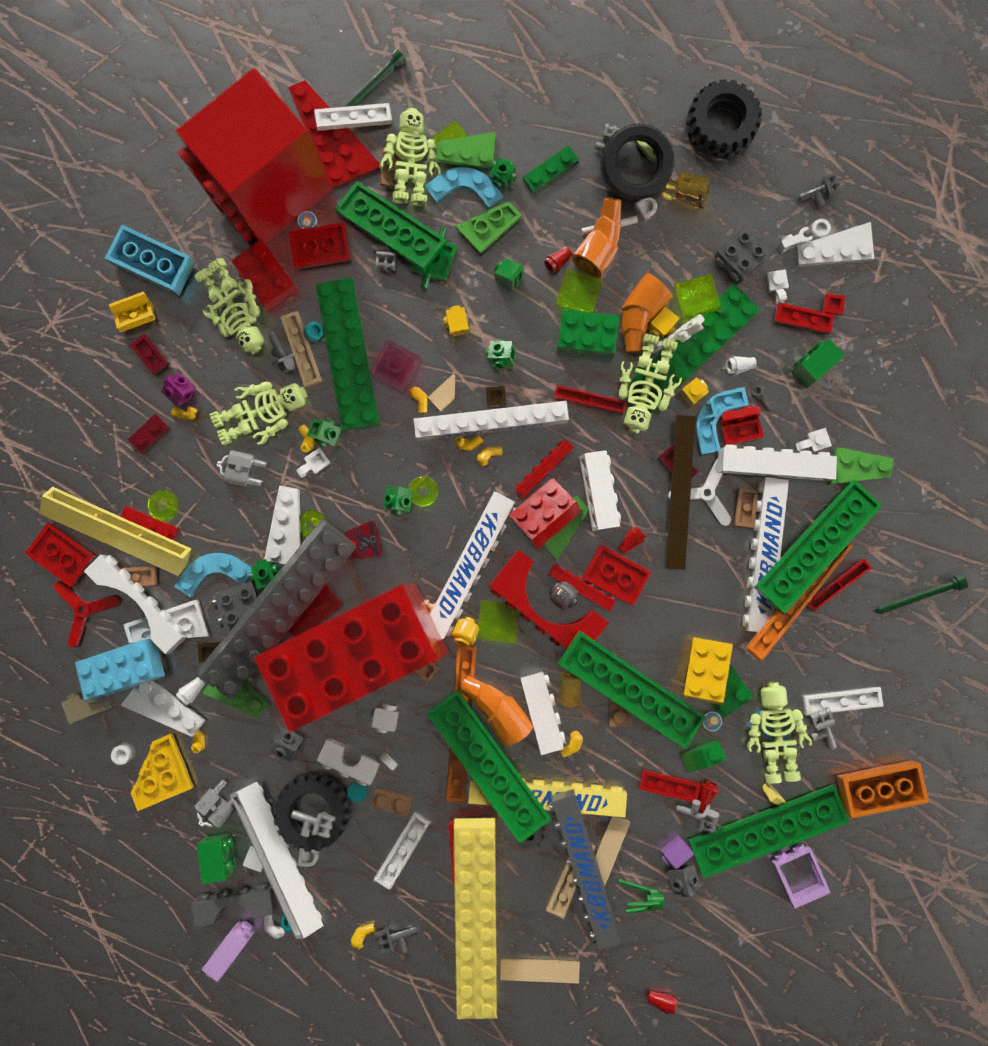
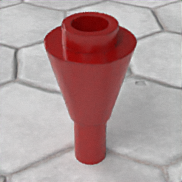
M706 781V783H701L700 813H704L707 805L720 792L717 788L718 785L714 782Z

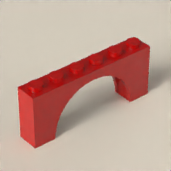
M518 549L489 583L488 586L492 588L490 592L498 599L500 596L506 599L505 604L513 611L517 608L522 612L520 616L528 623L532 620L537 624L535 629L543 635L545 632L551 636L549 640L558 647L561 644L567 649L578 631H581L595 641L609 624L594 610H590L585 616L574 622L565 624L552 623L539 617L530 606L526 594V579L534 561Z

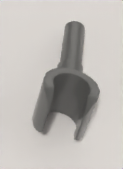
M757 385L756 388L760 394H755L751 390V397L759 399L764 407L770 410L771 406L762 395L763 388Z

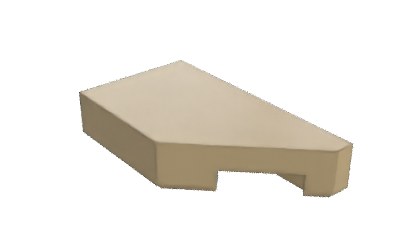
M454 374L428 397L440 412L455 400Z

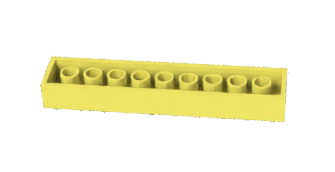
M495 818L455 819L457 1019H497Z

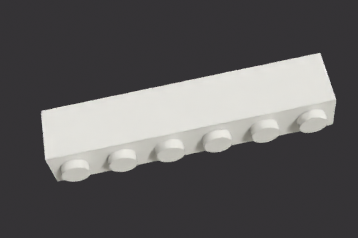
M725 445L718 452L717 473L819 481L836 479L837 456H830L828 452H819L818 455L811 454V451L793 453L791 449H782L781 452L774 451V448L755 450L756 447L744 446V449H738L737 445Z

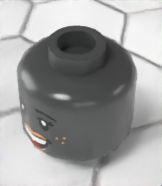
M565 581L557 582L549 592L551 595L550 600L562 610H566L569 607L572 609L579 601L577 599V589Z

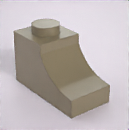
M78 692L66 696L67 700L61 702L69 724L79 722L112 708L110 701L95 702L84 700L83 694L79 695Z

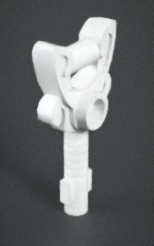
M698 314L665 339L684 342L692 334L703 329L701 323L705 319L701 314ZM663 340L658 342L657 346H653L654 352L651 354L663 349L661 348Z

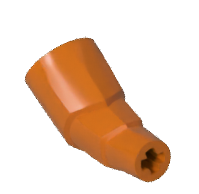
M604 198L600 218L597 219L592 232L587 235L572 255V261L575 266L589 277L600 278L618 250L617 243L621 228V200Z
M646 273L621 308L623 311L622 335H624L626 352L643 351V338L649 322H652L673 298L669 289L650 273Z
M470 676L465 679L460 691L475 702L476 707L487 717L488 724L503 746L516 744L531 732L533 728L532 722L513 697H508L493 686L486 685Z

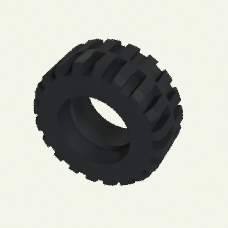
M720 79L719 83L712 81L708 87L703 86L699 93L695 95L688 111L686 125H688V135H692L690 141L692 144L698 145L697 149L700 152L704 150L707 152V156L711 157L713 154L716 155V158L722 159L723 155H726V158L733 157L734 153L738 155L749 147L761 125L762 108L759 107V99L754 98L755 93L753 90L746 89L747 85L743 83L739 85L736 80L732 79L731 82H727V79ZM716 107L728 108L739 118L740 127L730 132L720 131L711 125L707 112Z
M309 772L308 774L297 776L283 787L275 800L276 806L273 808L275 819L273 822L274 826L278 825L279 830L277 833L279 836L283 835L286 838L284 840L286 844L292 843L294 849L299 850L303 848L304 852H311L313 849L320 851L324 847L328 848L340 838L350 821L351 803L348 801L347 792L345 793L343 790L344 786L341 783L338 784L335 781L336 778L332 776L329 778L325 773L321 772L319 774ZM313 793L326 800L330 808V815L335 817V820L331 823L333 827L329 830V838L317 834L313 835V829L310 830L309 837L301 835L303 825L298 820L291 818L296 802L301 796Z

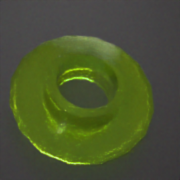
M417 477L409 485V489L413 490L412 502L416 505H430L438 496V486L430 477ZM427 486L429 489L428 495L420 496L418 494L419 487Z
M167 490L154 492L148 501L150 514L159 520L171 518L178 508L176 496ZM162 499L166 500L167 507L164 510H159L158 502Z
M307 510L300 517L301 534L305 538L313 531L308 526L309 521L313 520L314 529L324 519L323 515L317 510Z

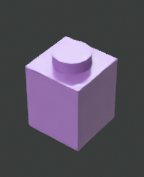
M679 835L661 849L664 854L662 859L669 867L673 865L675 869H678L694 855Z

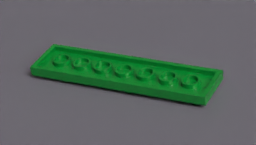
M349 277L315 284L342 431L380 425L353 278Z
M735 283L701 314L705 319L701 323L703 326L702 330L692 334L684 342L680 340L674 341L678 342V346L675 352H671L673 356L669 359L668 373L662 374L657 372V374L667 376L666 381L654 379L652 382L661 389V399L665 394L663 391L668 388L670 377L673 374L675 375L672 378L673 386L682 378L680 385L675 389L677 390L760 311L756 304ZM661 352L652 360V363L657 364L658 361H661ZM650 367L649 372L654 373L655 368ZM637 374L631 379L628 390L633 382L645 381L646 376ZM643 385L635 386L633 390L642 389ZM650 388V392L654 393L658 397L657 392L653 388ZM648 396V399L655 403V400Z
M855 479L852 480L754 588L782 615L785 614L883 505Z
M578 631L557 663L685 750L706 719L705 715L581 631Z
M458 690L426 713L519 843H522L551 820L546 810Z
M830 785L790 800L780 806L777 805L717 828L713 833L706 832L688 839L704 879L850 822L835 785Z

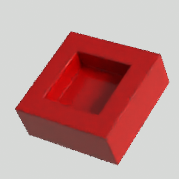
M826 293L824 295L822 312L842 316L845 296Z

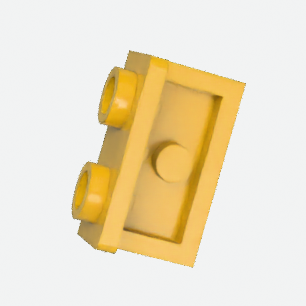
M145 292L109 304V308L114 314L116 327L120 333L156 320L152 303Z

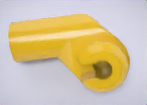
M419 387L410 388L408 395L418 402V412L427 413V394Z
M191 406L187 407V411L177 407H173L171 411L172 416L186 421L193 420L197 416V409Z
M304 424L298 429L304 437L300 449L304 453H310L314 449L315 440L307 437L309 429Z
M479 434L470 440L462 438V436H458L454 440L455 446L459 450L471 451L483 442Z
M502 446L485 447L477 456L478 464L486 466L491 456H502Z
M198 730L192 736L193 744L191 750L193 753H199L205 748V735Z
M573 731L570 734V744L560 750L563 758L579 751L583 741L580 732Z
M374 923L356 929L351 938V945L354 949H361L365 937L376 933Z

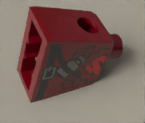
M374 520L345 532V536L356 545V549L350 555L351 559L384 557Z

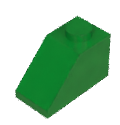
M507 258L503 263L500 261L494 268V278L511 292L524 278V266Z
M716 739L679 754L687 772L709 768L727 760L719 741Z

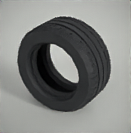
M635 123L619 129L608 139L600 157V170L607 187L617 196L629 200L645 199L657 194L664 188L672 176L675 156L671 142L661 130L649 124ZM637 140L645 142L653 149L656 155L657 166L655 173L650 180L643 184L627 182L621 177L617 169L616 160L618 152L627 142Z

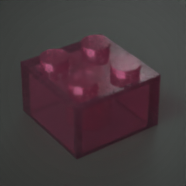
M387 339L369 373L371 377L405 394L423 361L419 355Z

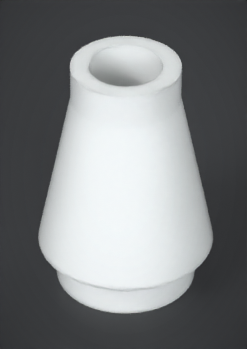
M732 356L726 361L727 371L729 374L737 375L747 370L755 369L756 359L754 357Z
M196 677L193 681L178 689L179 692L176 696L185 705H188L194 701L206 684L199 677Z

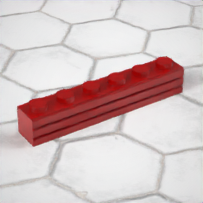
M557 385L554 395L556 399L622 415L624 414L627 402Z
M566 439L564 441L561 440L557 444L558 447L556 449L553 448L549 452L550 455L547 458L544 457L540 461L541 464L539 466L536 465L532 469L533 472L531 474L528 473L524 477L525 480L515 486V491L523 499L573 450L574 447Z
M861 559L818 591L807 606L812 612H815L871 570L872 567L866 559Z
M553 564L547 574L548 576L560 583L563 581L569 583L577 589L579 594L602 608L611 611L616 602L614 600L615 597L610 594L608 596L605 595L603 590L593 588V584L583 582V578L573 576L571 571L563 570V567L559 564Z

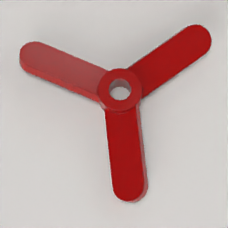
M57 581L54 584L55 591L73 608L75 614L68 638V645L70 647H77L79 645L86 618L90 614L117 607L121 602L120 597L117 595L83 602L64 582ZM81 607L85 608L84 613L81 612Z

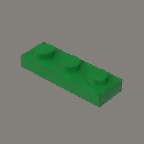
M568 145L524 175L523 181L534 194L578 164L579 159Z

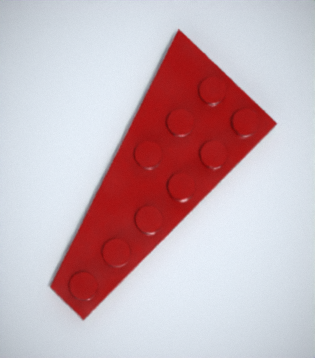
M306 80L288 87L303 124L310 133L332 190L381 170L377 159L349 128L317 131L314 110L330 107Z

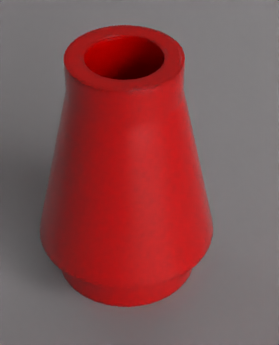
M565 247L547 256L544 261L546 268L551 273L558 272L568 259L572 257V252L568 247Z
M635 526L633 529L630 528L618 547L627 554L643 543L647 536Z
M650 991L647 1003L653 1005L666 1015L668 1013L673 1015L678 999L674 998V995Z

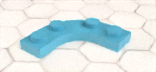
M468 167L446 170L424 186L436 203L450 192L460 188L472 190L488 209L503 198L502 193L485 174Z
M745 387L716 394L701 408L695 426L700 455L719 452L720 445L716 433V423L725 411L749 406Z
M211 553L194 560L186 568L174 587L192 597L208 575L223 573L240 584H245L250 579V572L252 570L251 566L232 555Z

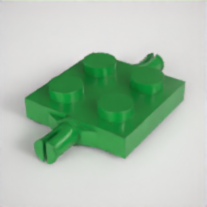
M440 226L438 234L445 238L448 229L446 227L443 229V226ZM447 241L425 272L411 264L410 271L423 276L421 288L428 289L430 279L447 281L458 248L457 245Z

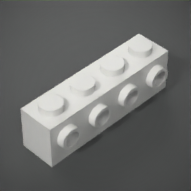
M607 451L585 453L579 456L592 532L619 527L621 515L617 511L616 504L618 498L613 489L614 477L610 473L609 466L611 465L609 455H607Z
M542 671L520 677L541 755L564 749L563 744L566 743L563 731L559 732L558 724H561L558 712L554 713L552 707L556 703L553 693L549 694L547 687L551 686L548 675H544Z

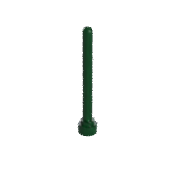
M396 49L391 54L390 62L344 107L356 106L395 67L402 66L407 61L405 56Z
M959 574L953 576V579L948 583L876 608V612L883 614L952 589L961 591L968 588V583L965 576Z

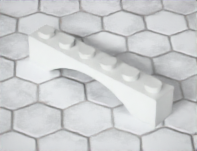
M100 555L84 572L97 585L116 588L135 600L148 620L151 640L165 654L172 653L187 638L184 634V628L178 623L174 624L170 620L172 617L167 611L160 610L157 606L158 602L153 597H148L143 592L145 589L139 583H134L130 579L131 575L125 569L121 570L116 565L118 562L111 555Z

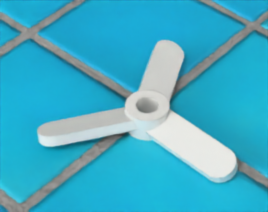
M716 459L704 486L691 488L690 500H704L719 522L726 526L731 523L732 519L715 495V489L723 474L717 473L718 459ZM705 489L710 491L708 497L704 495Z

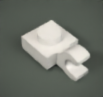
M803 227L797 235L792 236L790 234L782 238L781 243L777 247L780 254L797 247L799 244L810 242L813 237H805L803 235L809 228Z
M786 269L767 272L765 276L769 293H775L776 304L779 302L785 303L787 295L784 290L789 288Z
M826 428L806 434L807 440L795 444L797 451L810 447L811 452L832 446Z
M319 447L304 458L307 463L296 471L303 478L312 470L316 475L331 463Z

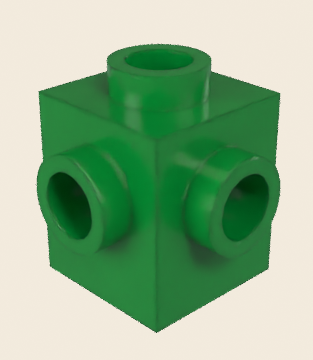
M499 157L497 162L493 161L488 170L492 184L504 190L507 189L509 184L512 185L517 176L514 163L509 159L504 160Z
M490 341L489 348L486 350V359L489 360L492 367L498 369L514 367L517 350L512 341Z
M313 418L307 437L316 440L315 444L325 448L327 445L335 446L339 439L341 428L335 426V422L329 419H324L323 421Z
M386 486L383 509L391 510L390 514L402 515V512L410 513L413 490Z
M266 559L255 562L256 566L251 567L250 578L252 583H256L258 590L265 589L279 572L277 565L270 561L267 562Z

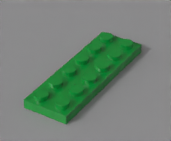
M359 181L355 182L334 209L337 214L424 272L447 243L444 237Z

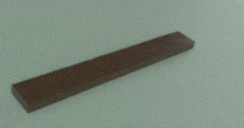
M676 415L666 569L685 570L696 416Z

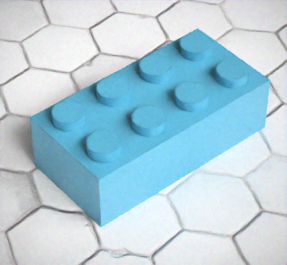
M121 225L105 256V259L113 266L180 296L196 264L190 256L124 225Z
M143 639L75 662L84 700H96L165 677L158 646L151 639Z

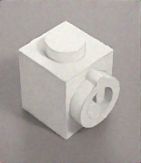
M378 703L375 711L371 710L369 722H372L371 727L376 728L375 731L380 733H387V730L394 732L400 712L396 710L397 706Z

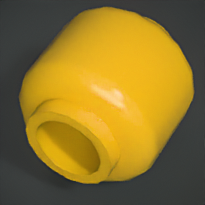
M465 617V619L456 621L452 631V638L457 645L468 647L475 643L480 629L474 619Z

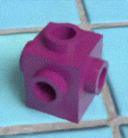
M178 373L174 376L170 375L164 380L161 392L178 407L191 399L196 388L181 373Z

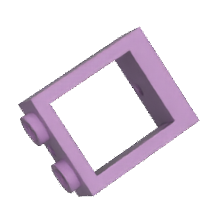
M803 844L794 846L790 852L778 853L771 860L786 897L794 909L831 893L812 849ZM805 855L817 883L792 894L780 865Z
M239 920L202 968V971L218 982L254 934L255 930H253L252 925L247 921Z

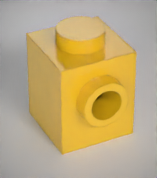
M452 306L449 310H446L447 316L443 317L445 328L450 330L451 337L468 334L469 327L465 307Z
M665 306L648 327L650 333L663 340L666 335H672L677 329L674 326L680 318Z
M696 377L679 394L691 408L709 391L707 390V384L702 379L699 380Z

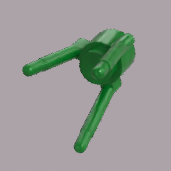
M621 879L618 880L620 884L650 893V895H646V902L626 903L627 907H640L626 910L627 914L656 911V909L663 910V893H657V889H650Z

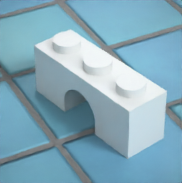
M330 737L327 738L317 759V762L321 763L320 766L328 770L333 768L338 771L339 775L345 778L353 777L356 779L355 782L360 785H371L382 761L364 753L357 764H349L343 756L347 745Z

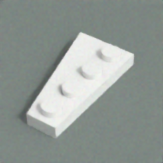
M871 222L798 245L796 247L797 266L872 261L874 259Z
M279 486L264 558L267 561L286 564L301 545L299 489Z
M199 600L165 610L171 615L172 618L170 620L174 624L178 623L184 628V634L187 638L210 636ZM146 617L123 624L129 643L151 639V630Z
M155 680L135 686L121 704L123 707L191 737L195 735L206 721Z

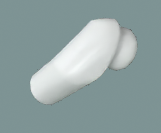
M273 915L263 916L264 930L273 939L283 937L285 931L281 926L277 927L274 925Z

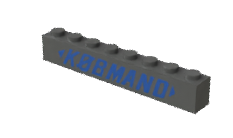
M572 789L552 795V803H549L552 815L556 814L558 820L555 822L558 834L562 833L564 840H561L564 852L568 851L570 857L567 858V863L570 871L574 870L575 873L573 882L575 888H579L581 895H578L581 907H586L587 913L584 916L587 925H591L593 929L590 932L593 944L597 943L599 950L622 944L575 791Z

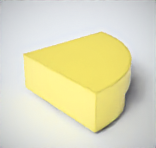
M765 783L762 786L770 802L778 806L786 803L771 784Z

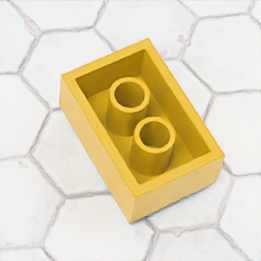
M693 637L684 698L723 705L733 644Z

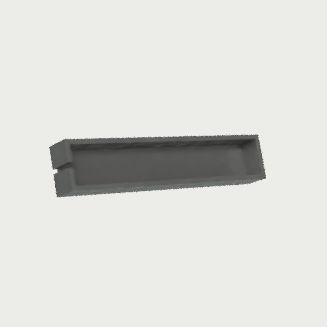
M322 519L198 669L199 679L213 688L216 686L217 691L232 700L258 668L254 657L274 648L356 549L353 541Z

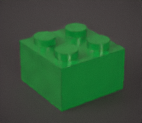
M830 338L825 342L821 340L794 364L796 368L791 372L808 388L845 355Z
M230 832L206 836L196 844L202 884L225 881L235 872L237 861L232 853L234 840L232 837L230 838Z

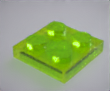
M567 269L556 306L567 310L593 313L603 279Z
M711 273L674 284L684 320L695 317L698 314L703 315L721 310V304Z
M482 600L477 639L515 644L519 610L515 608L513 611L505 603Z

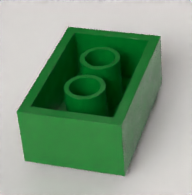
M562 309L557 352L613 358L616 348L619 316Z

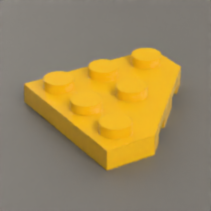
M173 733L153 741L149 748L150 751L146 760H144L138 774L139 777L131 791L137 811L194 788Z

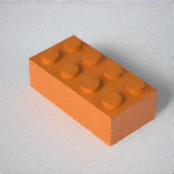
M913 760L836 775L842 804L846 815L850 818L929 803L921 763Z

